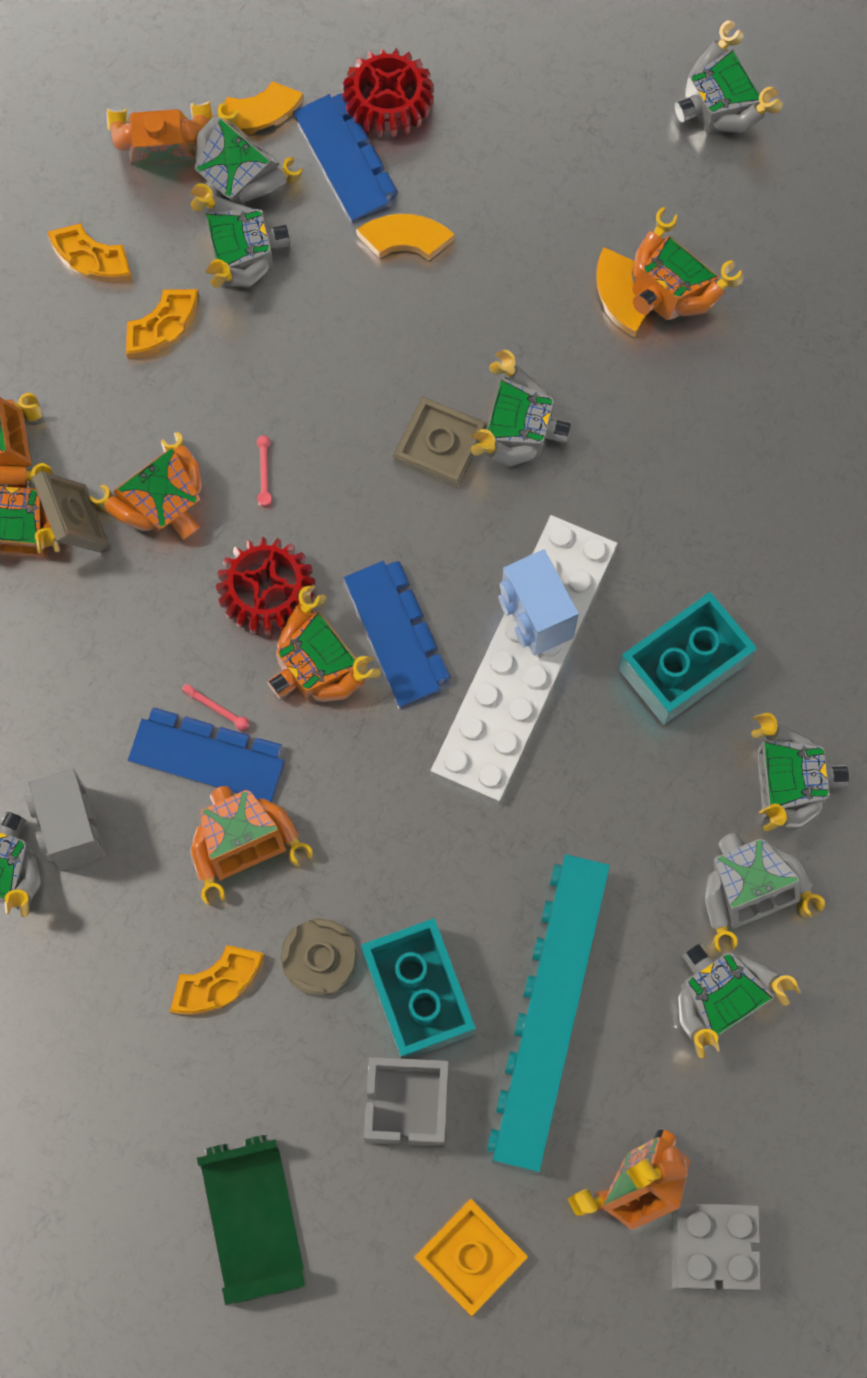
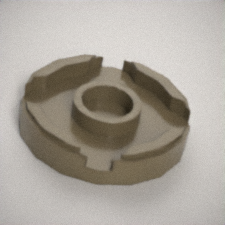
M316 918L304 922L290 931L283 942L280 958L284 975L294 988L306 995L323 997L335 994L348 985L356 972L358 953L355 941L345 927L333 920Z

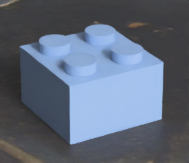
M545 549L503 567L502 582L499 583L501 595L498 596L504 613L507 616L513 615L518 625L515 627V632L522 647L529 646L533 656H536L573 639L579 613Z

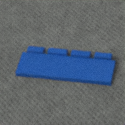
M342 93L334 97L328 94L293 111L351 222L354 223L389 206L388 201L398 195V190L388 172H383L385 167L373 145L369 144L370 139L360 123L356 124L353 117L349 116L346 112L347 103L343 102Z
M383 560L343 577L399 708L440 692L439 685L449 681L451 676L441 654L426 658L427 655L436 652L438 647L427 622L412 626V623L423 619L424 615L413 590H407L398 594L399 591L410 586L400 561L386 565Z
M156 707L152 708L148 720L141 719L127 760L128 762L215 788L228 786L236 794L244 790L250 791L256 799L264 798L272 802L285 762L283 759H279L282 744L256 737L252 750H249L247 746L250 735L220 727L216 740L211 739L214 724L185 716L181 728L177 729L179 714Z

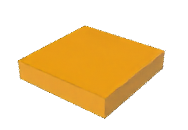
M470 1199L414 1258L472 1317L528 1256Z

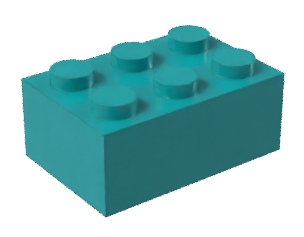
M710 591L623 653L618 669L661 723L665 725L752 661L757 647Z
M435 918L361 944L365 963L400 1059H412L475 1035V1024Z

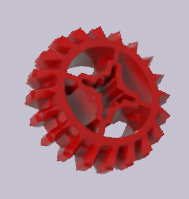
M382 47L380 55L375 56L369 51L367 60L358 57L355 62L356 67H349L347 78H344L343 102L347 103L346 112L348 115L353 117L356 124L364 125V130L367 134L375 129L380 138L384 135V132H390L392 137L395 138L399 130L408 135L410 125L419 128L422 123L421 119L428 118L430 108L434 104V83L431 80L429 69L423 68L421 59L412 61L410 51L400 56L397 47L392 54H386ZM369 86L371 88L370 96L365 99L362 96V92ZM411 86L415 94L408 100L406 98V90Z
M262 536L259 546H253V542L248 539L246 541L247 550L242 551L240 548L234 547L233 554L236 559L224 557L223 564L226 569H221L217 572L218 579L222 581L216 584L217 593L222 595L218 599L219 605L222 608H227L225 614L228 619L237 617L236 624L240 629L250 623V632L253 634L259 630L260 626H264L266 635L272 633L271 626L278 625L279 630L282 632L285 627V621L293 614L295 607L300 604L299 593L301 589L313 585L316 587L315 578L310 577L313 573L312 565L304 564L306 557L303 552L294 554L295 546L292 543L282 549L281 539L278 537L273 541L272 545H268L266 538ZM262 564L257 570H248L255 565ZM278 565L291 572L296 580L295 585L287 583V579L278 576ZM269 578H271L272 587L268 585V589L263 590L261 595L259 585L264 586L263 583L268 582ZM237 587L244 588L246 593L254 595V607L248 606L237 596ZM311 592V594H310V598H311L312 602L314 601V593H313V592ZM284 601L281 605L268 609L273 602Z

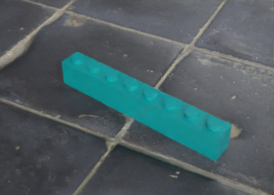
M568 854L564 855L562 865L554 864L549 885L557 887L554 901L546 900L541 918V923L548 924L545 939L537 937L532 960L539 961L536 976L528 974L523 998L530 999L527 1014L519 1012L514 1036L521 1037L518 1052L510 1051L505 1074L512 1076L509 1091L501 1089L495 1113L503 1115L499 1130L491 1129L486 1152L493 1154L492 1164L538 1175L540 1172L608 877L609 864Z

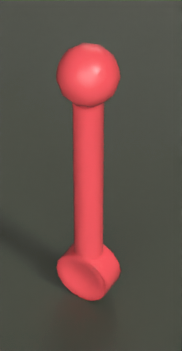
M262 435L256 442L260 448L261 493H259L257 500L261 507H268L272 503V497L268 493L267 448L270 446L271 441L269 437Z
M185 684L181 689L190 698H195L235 723V727L238 730L244 731L249 727V720L246 717L234 715L197 692L192 686Z

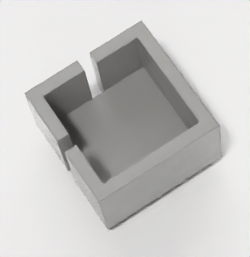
M74 768L28 782L31 795L26 796L27 806L31 817L36 818L38 826L41 827V831L36 832V839L41 853L46 854L49 863L54 862L61 871H65L106 858L96 824L90 826L89 821L94 819L86 787L81 779H79Z
M368 1057L366 1094L368 1099H375V1105L374 1102H366L365 1143L401 1145V1137H408L409 1145L444 1147L448 1061Z
M681 1203L679 1209L672 1212L673 1289L710 1290L715 1289V1280H718L717 1290H760V1252L752 1251L751 1245L760 1243L759 1205Z

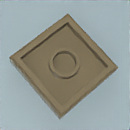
M422 396L393 454V461L459 488L474 457L471 453V447L480 443L477 439L472 438V434L481 429H487V423Z
M43 471L32 477L57 542L99 553L109 547L95 507L90 500L86 484Z

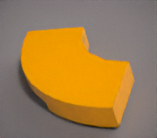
M272 81L263 92L254 97L238 99L227 96L224 103L227 104L228 111L225 115L230 116L235 110H238L237 127L246 135L255 134V131L272 125L276 127L294 114L293 111L300 107L304 100V95L300 91Z
M414 214L382 216L365 223L357 229V236L379 258L391 252L408 251L417 253L430 261L455 241V234L444 225L427 217Z
M81 223L47 231L51 245L60 260L79 275L101 282L117 283L132 281L123 244L106 245L96 242L86 234Z
M603 247L597 265L596 289L604 306V311L620 329L636 337L647 315L640 314L633 305V299L637 296L632 290L634 285L632 278L634 260Z
M163 289L160 302L151 313L141 319L127 321V359L153 355L176 342L185 333L194 319L199 303L198 289Z
M226 945L221 958L209 969L196 974H179L169 1012L176 1015H201L216 1011L240 997L253 983L261 969L265 954Z

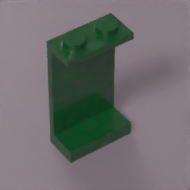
M267 1135L245 1139L244 1147L229 1150L228 1144L209 1147L205 1149L206 1156L197 1157L198 1166L202 1169L225 1287L222 1288L225 1305L227 1306L308 1287L279 1144L276 1139L269 1141Z

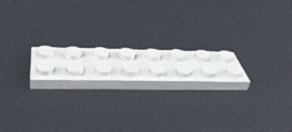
M550 516L533 554L545 549L579 613L574 638L533 656L529 646L523 648L517 638L515 627L518 625L513 615L507 616L504 613L432 766L430 775L498 805L500 804L616 551L617 542L555 516Z

